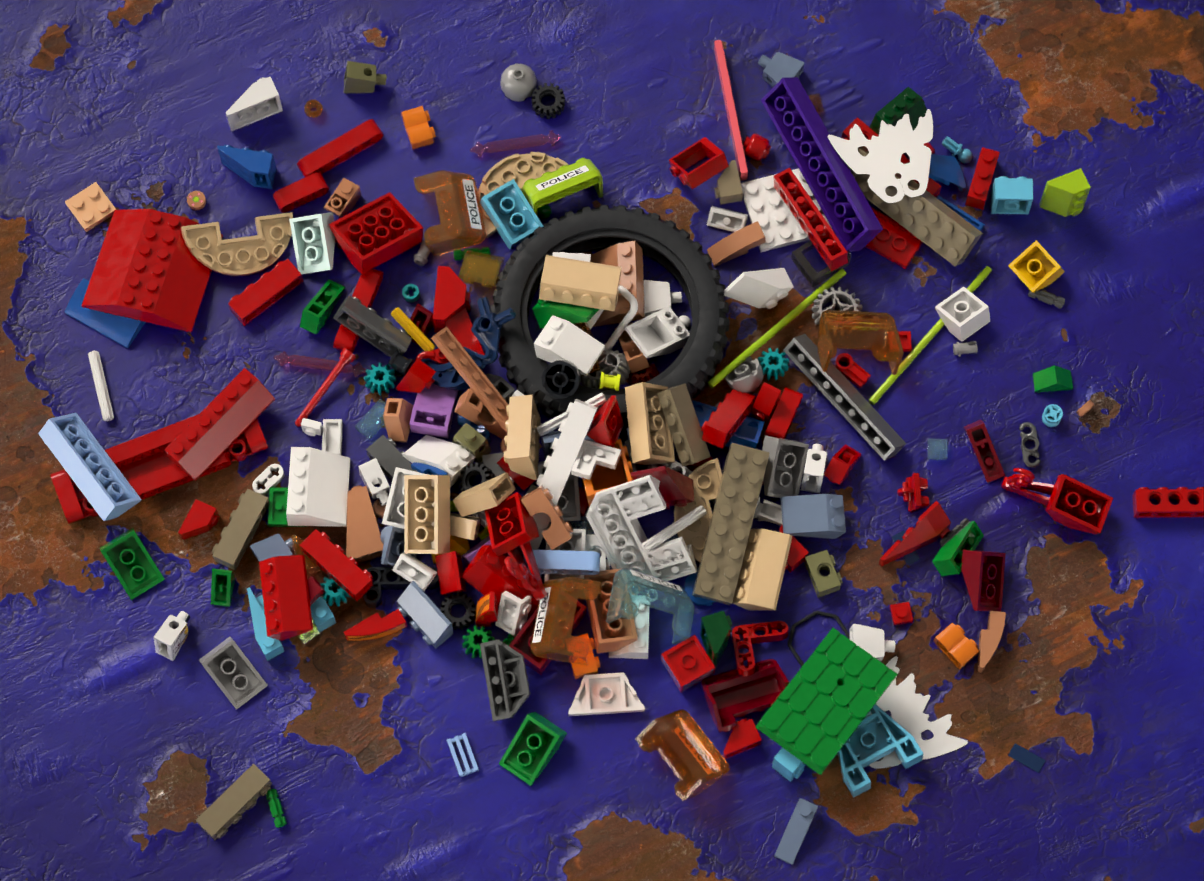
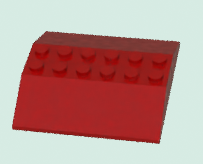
M152 209L114 210L81 306L192 332L212 270L198 261L188 249L182 236L181 226L197 225L199 223L183 216Z

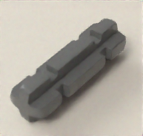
M1029 290L1028 293L1029 297L1034 299L1037 297L1039 301L1050 305L1055 304L1057 308H1062L1065 303V298L1055 297V294L1045 290H1038L1034 293Z
M967 518L961 521L960 525H957L947 534V537L940 540L939 544L941 547L966 527L970 521Z

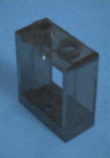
M811 241L794 250L791 256V260L812 288L837 273L841 268L847 267L851 259L850 252H847V264L832 272L829 267H826L817 273L804 256L805 253L815 248Z

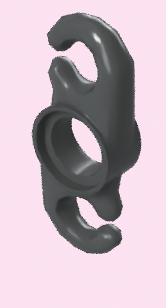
M1025 422L1020 425L1019 430L1022 431L1025 427H1029L1031 433H1020L1023 461L1028 467L1035 468L1041 463L1040 460L1037 459L1034 463H1030L1028 458L1030 456L1039 458L1040 456L1038 453L1039 441L1036 427L1032 423ZM1028 440L1033 441L1035 448L1027 449L1024 443Z

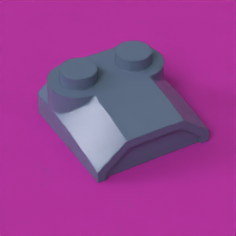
M388 525L382 530L380 536L384 544L381 564L394 567L400 555L404 553V529ZM410 554L415 558L417 557V554Z

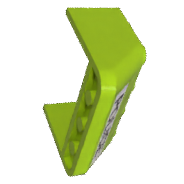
M581 158L576 163L563 165L554 172H546L539 178L525 181L522 193L538 217L537 208L591 186H594L599 198H602L603 177L590 159Z

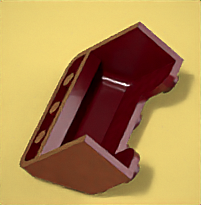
M767 659L756 662L755 672L750 676H742L738 673L737 669L707 677L702 680L701 684L712 719L718 731L727 732L736 725L735 717H744L748 713L764 711L766 708L771 707L789 684V681L777 661Z

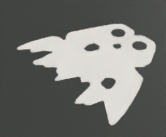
M927 109L925 117H919L918 126L914 131L912 130L909 114H905L901 120H898L895 127L891 124L887 125L882 120L879 136L872 135L871 140L865 138L857 124L849 131L850 140L828 135L833 148L856 174L870 175L868 179L869 187L883 201L894 203L901 201L904 195L916 197L925 192L928 183L931 150L923 144L930 142L933 138V120L930 109ZM858 147H867L868 155L866 157L862 156L858 152ZM903 153H907L910 157V162L907 164L901 162V155ZM896 173L901 174L900 179L895 178ZM910 180H917L920 187L917 190H910L908 182ZM888 186L896 187L897 194L890 197L885 193Z
M895 656L886 666L898 674L900 669L895 666L898 657ZM912 673L898 686H896L895 678L876 703L884 712L890 710L891 718L914 737L923 752V760L946 754L968 744L967 740L946 734L952 725L951 714L933 722L928 721L929 715L923 713V710L927 705L930 695L922 696L921 694H915L916 684L914 683V675ZM930 730L934 736L931 739L923 740L921 732ZM894 751L884 756L881 761H875L869 766L877 769L897 766L901 764V761Z

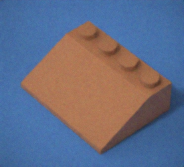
M636 241L618 243L592 254L591 262L622 267L620 286L625 287L633 294L638 303V310L631 321L645 318L643 249ZM619 293L615 311L604 310L593 327L621 323L630 310L631 305L629 301Z

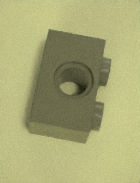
M824 550L805 557L804 564L818 598L840 590L841 583L843 582L840 573L835 571L834 566L836 563L832 554L829 555L828 551ZM827 570L829 575L822 576L819 571Z

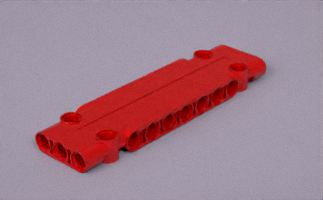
M198 415L105 450L142 500L193 481L188 474L167 457L164 449ZM258 419L199 478L225 469L234 461H243L249 455L268 449ZM236 448H243L242 452L234 453ZM65 469L50 474L68 524L89 516H99L95 509H89L90 502H88Z

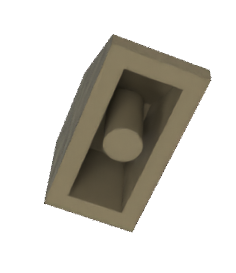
M736 160L730 162L729 167L724 170L717 180V187L714 188L715 198H719L720 205L742 201L743 191Z

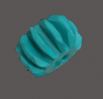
M771 348L768 349V353L762 351V357H758V361L762 367L763 376L767 374L768 380L771 376L775 380L778 379V375L784 377V371L789 369L787 365L789 359L785 358L786 353L782 352L779 354L778 348L775 352Z
M381 362L378 364V367L372 364V370H366L367 376H364V381L367 382L365 384L366 388H371V393L374 394L378 391V395L381 396L382 391L388 394V388L394 389L395 385L393 382H396L397 379L394 376V369H390L388 364L384 367Z
M324 577L325 583H320L325 592L321 596H323L322 598L326 602L328 601L329 606L336 602L337 607H339V601L347 603L346 597L351 596L335 581ZM337 587L338 591L336 593L333 592V588Z

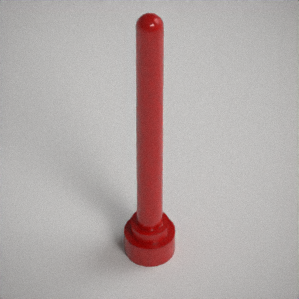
M346 348L341 351L340 361L295 421L297 427L301 426L303 418L307 419L345 365H349L350 362L352 363L355 360L356 356Z

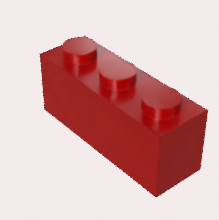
M984 147L981 148L965 205L983 210L1000 152Z

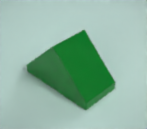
M1054 365L1033 373L1035 393L1073 390L1070 370Z
M212 569V605L230 607L235 584V577L232 571Z

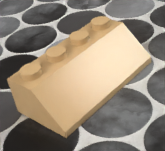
M546 255L540 283L539 299L615 311L618 302L622 267Z
M641 382L625 387L632 463L651 465L675 462L673 439L657 393L668 389L666 386Z
M533 395L510 397L509 405L506 407L509 419L505 423L508 435L505 436L507 451H504V461L508 463L511 471L537 480L540 442L537 427L540 426L541 417Z
M405 475L404 553L444 554L450 552V475Z
M767 529L750 530L733 604L748 611L776 610L792 535Z

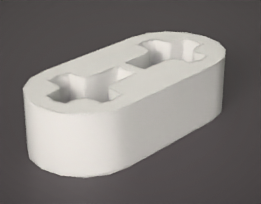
M279 464L268 466L253 481V490L261 495H267L269 489L276 487L284 478L283 468ZM271 471H278L279 476H272ZM259 483H260L261 485H263V484L265 483V489H264V490L261 489V488L258 490V484H259Z

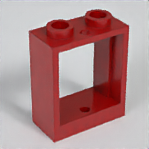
M706 137L669 159L672 175L678 177L683 185H688L692 190L729 167L724 152ZM703 158H709L708 161L698 166L691 172L688 173L685 171L687 168L691 167Z

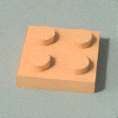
M97 182L65 201V204L85 232L111 217L114 210H116Z

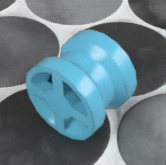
M1055 404L1048 405L1042 414V422L1048 427H1056L1062 419V409Z

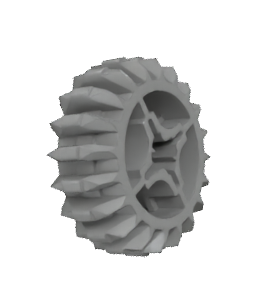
M832 287L830 292L825 289L823 294H818V299H815L813 303L815 306H812V312H814L812 318L816 319L815 325H820V331L826 329V335L833 332L834 337L837 333L842 337L844 336V331L850 334L851 329H857L856 324L861 323L860 318L863 316V312H861L863 307L859 304V298L854 299L855 293L849 295L848 289L843 292L841 287L838 288V291H835L834 287ZM832 301V306L822 310L825 304ZM853 314L849 320L842 322L843 317Z
M612 349L608 352L604 350L592 367L595 369L599 367L601 370L587 376L582 375L581 383L583 386L599 389L601 372H604L607 375L614 376L620 374V385H624L625 380L629 379V374L631 373L626 357L623 353H619L618 350L614 352ZM603 388L602 390H614V389Z

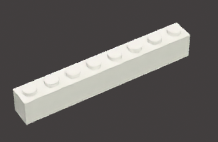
M575 399L574 403H569L566 410L569 416L566 421L562 420L558 431H561L559 439H554L551 449H554L552 456H547L543 465L546 467L544 475L540 473L536 482L539 487L543 486L544 489H549L553 496L551 500L555 506L558 503L597 410V407ZM537 513L533 516L537 524L539 537L530 541L532 550H538L543 538L541 533L550 522V517L546 513Z

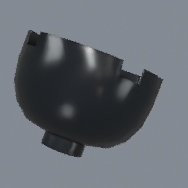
M556 360L543 370L541 376L542 386L551 397L565 399L578 390L581 375L577 366L572 362Z

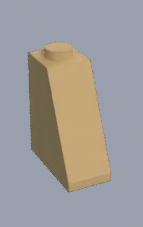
M504 473L463 491L453 502L461 517L498 506L516 489L508 473Z
M450 512V535L475 540L480 530L481 518L469 515L461 517L460 514Z

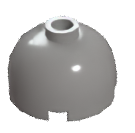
M513 64L502 73L500 85L508 99L524 101L525 98L532 97L535 88L537 89V79L534 71L529 66Z
M748 357L727 375L725 379L732 390L752 393L762 383L763 370L758 359L752 360L751 357Z

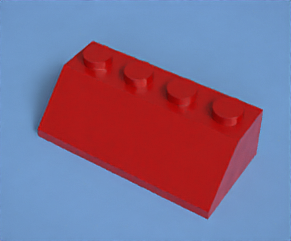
M483 545L465 569L461 578L483 595L495 592L498 607L501 595L505 591L520 599L529 595L532 597L531 610L528 613L529 617L540 605V600L537 601L534 598L530 589L526 590L520 578L516 579L510 574L504 560L506 557L504 555L498 557L492 551L491 545Z
M275 556L260 561L259 567L267 637L282 641L313 631L305 556Z

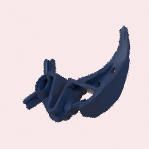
M487 297L478 299L477 304L481 316L475 320L471 329L486 349V354L482 355L474 350L463 347L480 369H483L486 364H492L497 360L502 325L515 319L516 316L512 308L498 315L492 313ZM428 359L421 360L436 371L432 377L434 379L433 384L449 390L469 388V385L450 362L436 365L432 364Z

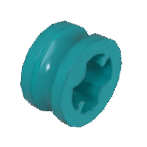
M407 284L403 288L402 294L407 302H416L420 298L419 288L415 284ZM409 290L414 292V296L410 297Z

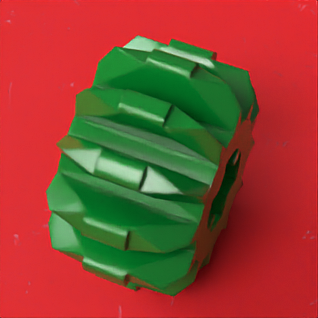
M474 626L473 632L468 629V635H463L462 638L465 642L462 643V647L467 648L465 651L467 655L472 653V658L475 659L477 654H479L480 659H482L481 647L478 643L476 645L475 641L482 640V643L494 641L495 637L491 636V630L485 632V626H482L480 630H478L477 626Z

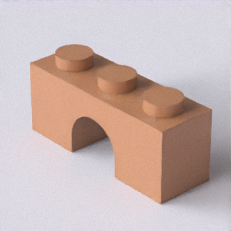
M471 388L459 397L455 413L478 426L483 425L485 429L501 439L508 435Z
M540 486L523 496L521 501L531 517L537 513H546L550 517L551 525L544 529L541 534L551 550L572 539V532L574 531L568 521L565 523L561 517L563 515L561 508L553 504L551 500L553 496L549 489H544L543 486Z

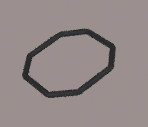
M814 611L792 625L788 647L801 667L804 663L791 645L795 627L815 615L835 618L848 639H850L849 632L837 615Z

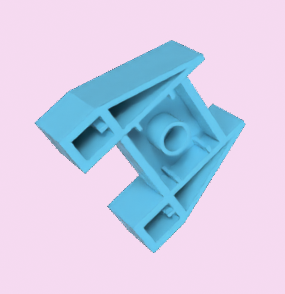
M249 587L247 592L255 638L268 661L285 651L280 640L267 637L263 594L255 598ZM320 596L311 605L312 621L319 632L336 624L333 613L326 601Z
M876 704L871 709L872 715L866 717L838 752L843 781L853 798L871 788V781L863 768L895 751L905 769L923 760V752L914 737Z

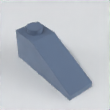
M551 431L540 436L545 460L547 456H552L554 449H551L555 438L559 439L561 435L559 431Z
M802 798L799 799L774 857L793 865L817 812V805Z

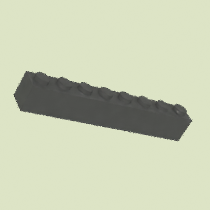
M806 334L794 337L783 350L884 461L895 457L906 445V442Z

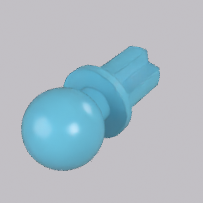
M946 137L943 140L942 145L952 152V156L957 154L961 163H969L972 160V152L969 149H961L962 144H957L950 137Z

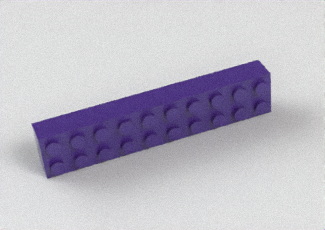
M798 77L782 78L761 101L836 236L847 252L860 251L883 228L847 164L829 141L828 135L830 134Z

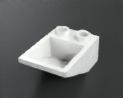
M670 306L626 326L625 330L646 358L667 355L683 348L690 334L687 329L691 326V320L685 315L678 318Z

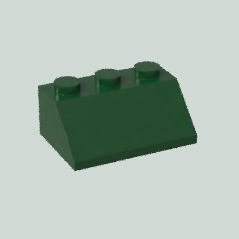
M907 87L875 114L869 128L879 135L882 120L887 125L891 124L895 127L898 120H901L905 114H909L912 130L914 131L918 126L919 117H925L927 111L923 98L910 87Z
M724 610L701 617L700 636L706 653L715 668L728 646L729 638L731 637L730 632H732L730 616H726Z

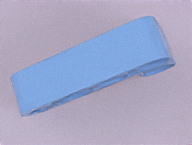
M533 550L540 577L541 574L597 575L600 573V553ZM524 557L523 560H524V562H525V564H526V566H527V568H528V570H529V567H528V565H527L526 559H525V557Z

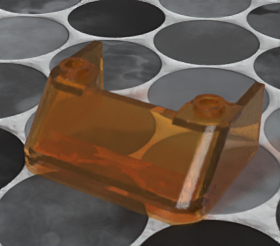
M826 310L821 314L818 354L823 372H827L830 360L836 356L837 348L871 350L877 360L889 361L892 375H896L904 352L895 320L890 314Z

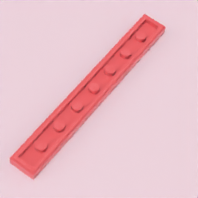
M721 40L714 41V52L740 181L747 180L748 169L723 44Z

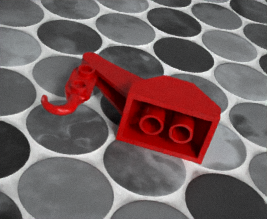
M438 266L433 310L434 332L438 333L447 326L462 347L485 355L479 340L471 331L473 325L467 313L471 309L470 292H467V286L450 267ZM439 348L421 352L416 357V359L420 360L431 359L439 364L449 362Z
M1023 468L1013 469L1014 472L1020 474L1004 477L1001 485L1003 489L1047 506L1045 511L1054 521L1071 529L1092 534L1101 533L1113 497L1065 474L1058 475L1055 485L1032 482L1035 475ZM1029 490L1051 495V497L1048 498L1046 496L1031 492Z
M516 492L507 497L498 506L485 510L491 547L498 557L507 553L510 555L504 560L508 571L516 579L520 578L526 590L530 589L534 598L539 601L546 597L547 593L530 541L539 537L537 524L522 503V496ZM519 547H521V549H522V552H523L524 557H525V559H526V562H527V565H528V567H529V570H528V568H527V566H526V564H525V562H524V560H523V558H522V556H521L519 550L517 549V548H519Z

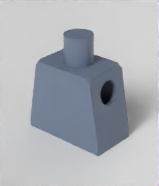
M777 52L772 59L762 55L758 61V65L765 68L763 79L772 87L782 78H799L804 71L803 61Z
M276 534L252 544L250 548L260 562L275 556L293 555L291 551L300 546L295 536L284 542L280 534Z

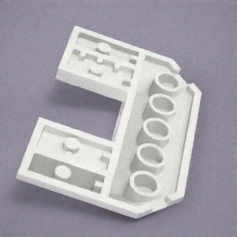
M651 475L596 492L586 514V518L612 569L623 568L625 580L635 583L637 587L642 589L658 585V583L634 576L630 570L666 582L697 572L692 545L686 546L682 537L661 543L647 553L641 547V544L648 539L637 518L666 509V503L659 491L660 481Z

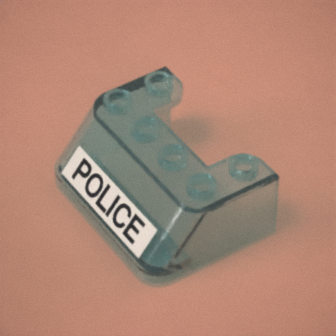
M622 568L615 573L606 619L607 623H611L621 617L626 619L635 618L639 613L640 604L673 614L672 629L674 635L672 644L676 645L690 638L694 604L682 586L629 568Z

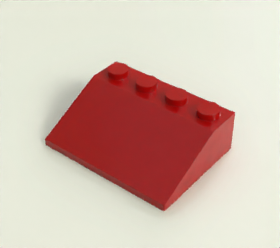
M390 192L329 224V228L349 261L361 274L368 272L423 241V226Z

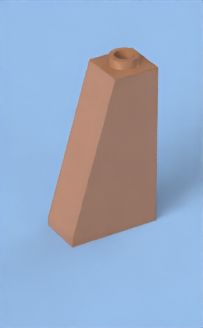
M355 486L347 494L346 556L348 558L351 556L358 563L382 557L383 543L380 538V531L367 487Z

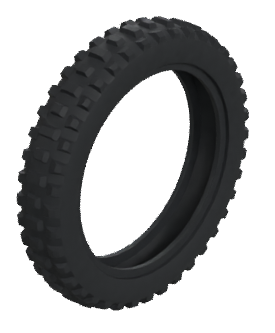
M600 205V207L592 210L590 207H584L577 210L575 214L572 211L566 212L559 220L557 218L549 220V222L543 225L544 228L539 226L511 254V258L508 259L503 272H500L498 277V283L493 293L494 305H491L492 313L497 315L509 308H512L513 312L516 313L515 319L502 325L499 338L498 352L500 357L498 361L501 367L506 368L508 371L506 376L509 382L515 383L517 390L522 394L533 395L537 409L541 408L543 414L547 417H557L566 412L569 403H574L575 399L585 402L603 393L607 400L612 395L617 398L624 423L621 432L629 427L625 389H619V391L602 390L579 385L578 390L573 395L565 399H557L551 397L542 386L541 376L548 364L545 360L536 356L534 343L528 328V316L533 297L541 283L546 255L552 256L553 252L578 254L606 249L618 243L636 241L643 249L644 256L662 265L678 281L688 299L692 316L691 331L680 355L665 371L645 383L666 386L668 389L686 384L692 401L704 391L705 386L713 378L717 365H720L722 361L723 348L726 347L728 337L725 336V332L729 331L730 319L726 318V314L729 313V304L724 300V290L726 288L725 285L719 282L720 274L718 269H713L710 255L704 254L702 252V245L697 241L693 242L686 230L677 229L676 223L673 221H663L660 215L651 212L646 214L641 208L628 210L624 205L613 206V208H609L608 205Z

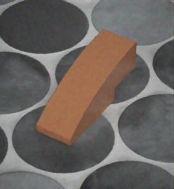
M757 221L715 243L707 249V253L712 258V263L715 267L749 253L748 250L766 243L765 235Z
M624 330L619 337V342L631 373L648 368L647 358L626 330Z
M990 611L987 630L981 629L979 673H982L997 649L1005 624L1006 612Z

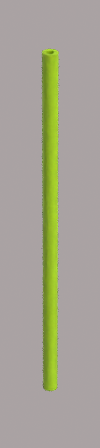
M986 266L967 287V290L973 293L992 272V269ZM941 318L868 400L870 404H876L945 325Z
M841 268L708 382V385L711 388L716 386L811 305L815 299H818L819 293L823 294L825 289L828 290L845 276L846 271Z

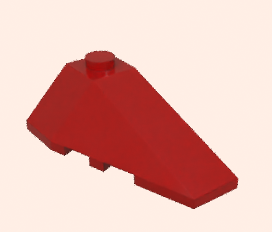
M935 501L918 518L916 527H909L902 536L903 540H897L879 560L880 566L937 541L940 537L943 539L950 532L951 521L939 502Z

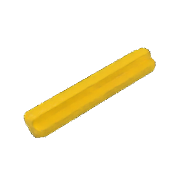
M399 307L395 308L391 316L424 351L434 350L435 345Z

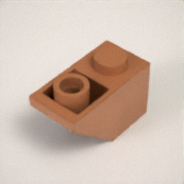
M343 178L324 206V209L333 212L338 217L348 213L361 197L360 186Z
M387 398L383 414L388 438H391L394 442H407L409 436V424L414 405L403 398Z

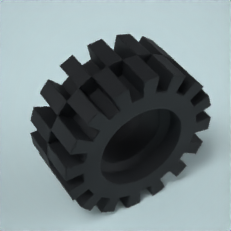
M544 83V87L539 85L538 89L535 88L534 93H532V106L536 114H540L541 118L546 116L547 119H550V116L554 119L556 114L558 116L561 114L565 106V95L562 89L559 90L558 85L554 87L553 83H550V86ZM545 96H552L556 101L552 106H545L541 100Z
M471 463L470 467H464L466 471L462 470L460 472L463 476H459L458 480L462 482L458 483V486L462 487L460 490L463 492L472 488L473 479L477 475L482 476L481 483L496 476L488 467L480 463Z
M457 592V595H454L452 593L449 598L445 597V601L441 603L440 611L452 623L453 630H457V628L464 630L463 627L468 628L470 623L473 624L474 618H476V607L470 596L467 597V594L463 593L461 595L460 592ZM455 605L464 606L466 609L465 615L461 618L453 617L451 614L452 607Z

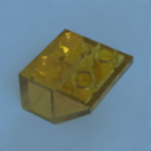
M468 250L462 262L459 278L463 279L465 283L474 284V282L481 283V286L492 288V286H496L498 283V277L500 272L503 271L505 258Z

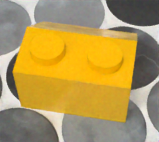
M1037 240L1008 265L1033 293L1051 285L1065 272Z

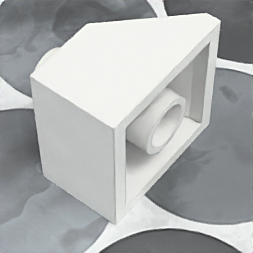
M962 287L935 306V310L949 332L961 342L990 322L989 306L965 287Z

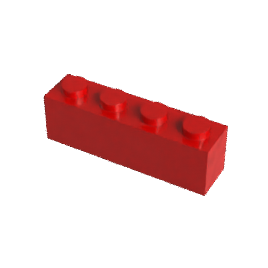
M288 258L285 261H280L273 270L264 273L257 282L249 284L241 294L233 296L228 303L229 308L245 326L303 282L302 274Z
M734 389L731 393H727L723 403H719L716 412L713 411L711 413L709 421L704 422L701 429L703 432L702 440L723 449L752 411L755 396Z
M315 529L300 544L301 552L354 600L358 601L373 586L372 575L366 569L362 571L358 567V562L351 556L348 558L344 554L345 551L338 544L333 545L330 542V537L322 531L320 533Z

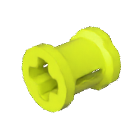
M601 372L599 389L610 388L619 391L621 375H607Z

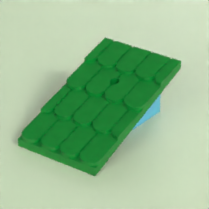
M832 628L764 714L756 728L821 775L898 674L875 657H872L871 654L857 646L846 636L840 634L835 628Z

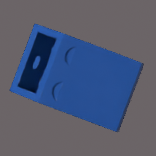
M231 145L217 146L223 165L254 187L273 188L277 168L272 153L265 150L260 152L252 151L250 148L239 149Z

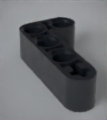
M393 567L368 568L367 571L371 575H376L378 579L373 582V586L363 595L365 604L369 608H377L382 603V590H405L411 582L392 571ZM433 567L430 568L435 570L437 574L426 590L436 589L440 585L438 571ZM391 575L398 577L394 582L388 581V578ZM376 594L377 598L375 600H368L369 595Z

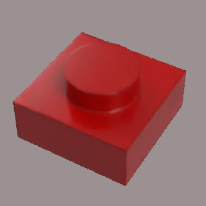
M892 331V352H911V331Z
M909 602L890 605L893 626L913 622Z

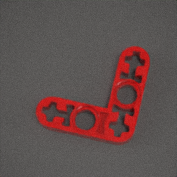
M772 621L739 625L733 628L732 642L737 671L740 675L750 676L755 672L752 644L781 641L788 637V625L785 622ZM758 630H762L765 632V634L762 636H758L755 634V632ZM739 634L743 635V641H740ZM740 648H746L749 650L747 653L744 654L738 652ZM745 660H747V665H748L749 668H745V666H744V661H745Z

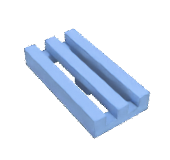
M463 733L461 736H455L452 739H447L459 776L463 777L479 771L466 733ZM461 740H464L471 763L473 765L472 769L469 768L468 762L466 760L464 751L460 743ZM455 742L466 769L463 772L453 747Z

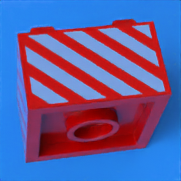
M696 635L691 636L661 654L662 663L681 693L715 674V666Z

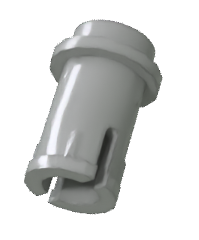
M422 241L418 253L414 255V262L416 264L424 266L428 262L427 258L433 248V244L428 241Z
M976 341L967 343L956 342V344H953L954 355L960 357L961 354L977 353Z

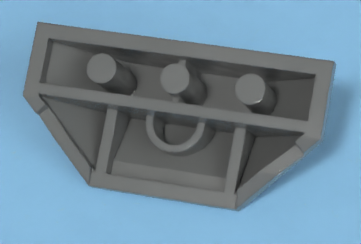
M501 640L481 643L480 647L493 721L513 718L530 696L524 655Z

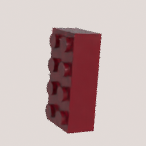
M555 585L550 590L541 641L532 643L539 611L538 606L509 645L524 655L525 664L540 675L563 646L565 639L569 638L587 614L586 606Z

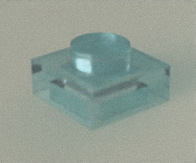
M928 438L927 459L947 460V439Z

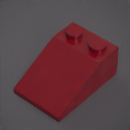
M662 466L631 472L633 480L651 475L660 481L659 491L666 503V509L664 510L670 509V506L683 507L687 506V503L694 502L693 479L671 468Z
M963 550L961 570L974 610L1001 611L1006 553Z

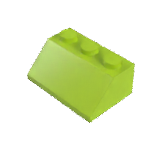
M1080 168L1047 181L1039 204L1040 207L1064 217L1080 214L1091 188L1082 169Z

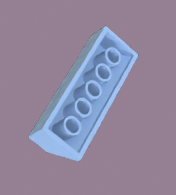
M77 413L50 418L38 433L103 521L119 517L142 500Z

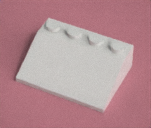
M291 447L286 512L288 526L346 527L350 474L349 457L311 447Z

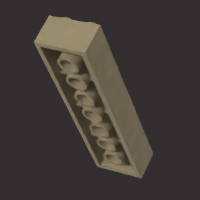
M858 147V152L866 157L869 153L867 147ZM848 166L866 199L955 267L965 261L983 233L927 190L920 196L909 197L904 195L901 201L887 203L870 189L868 183L869 174H856ZM896 173L895 178L900 179L901 174ZM914 180L908 182L910 190H917L920 187ZM888 186L885 193L892 197L897 194V189L894 186Z
M731 443L729 446L692 596L726 605L732 604L769 452Z

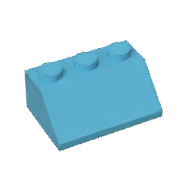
M514 179L481 198L480 204L509 250L522 243L525 238H529L539 226L543 227Z

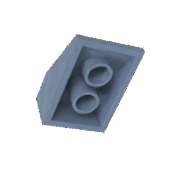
M814 494L781 497L783 533L792 536L836 539L846 533L843 495Z

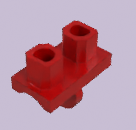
M913 473L911 477L906 478V482L902 483L903 488L897 490V494L903 496L904 502H908V512H914L917 509L929 506V497L921 496V491H925L928 487V480L919 477V473Z

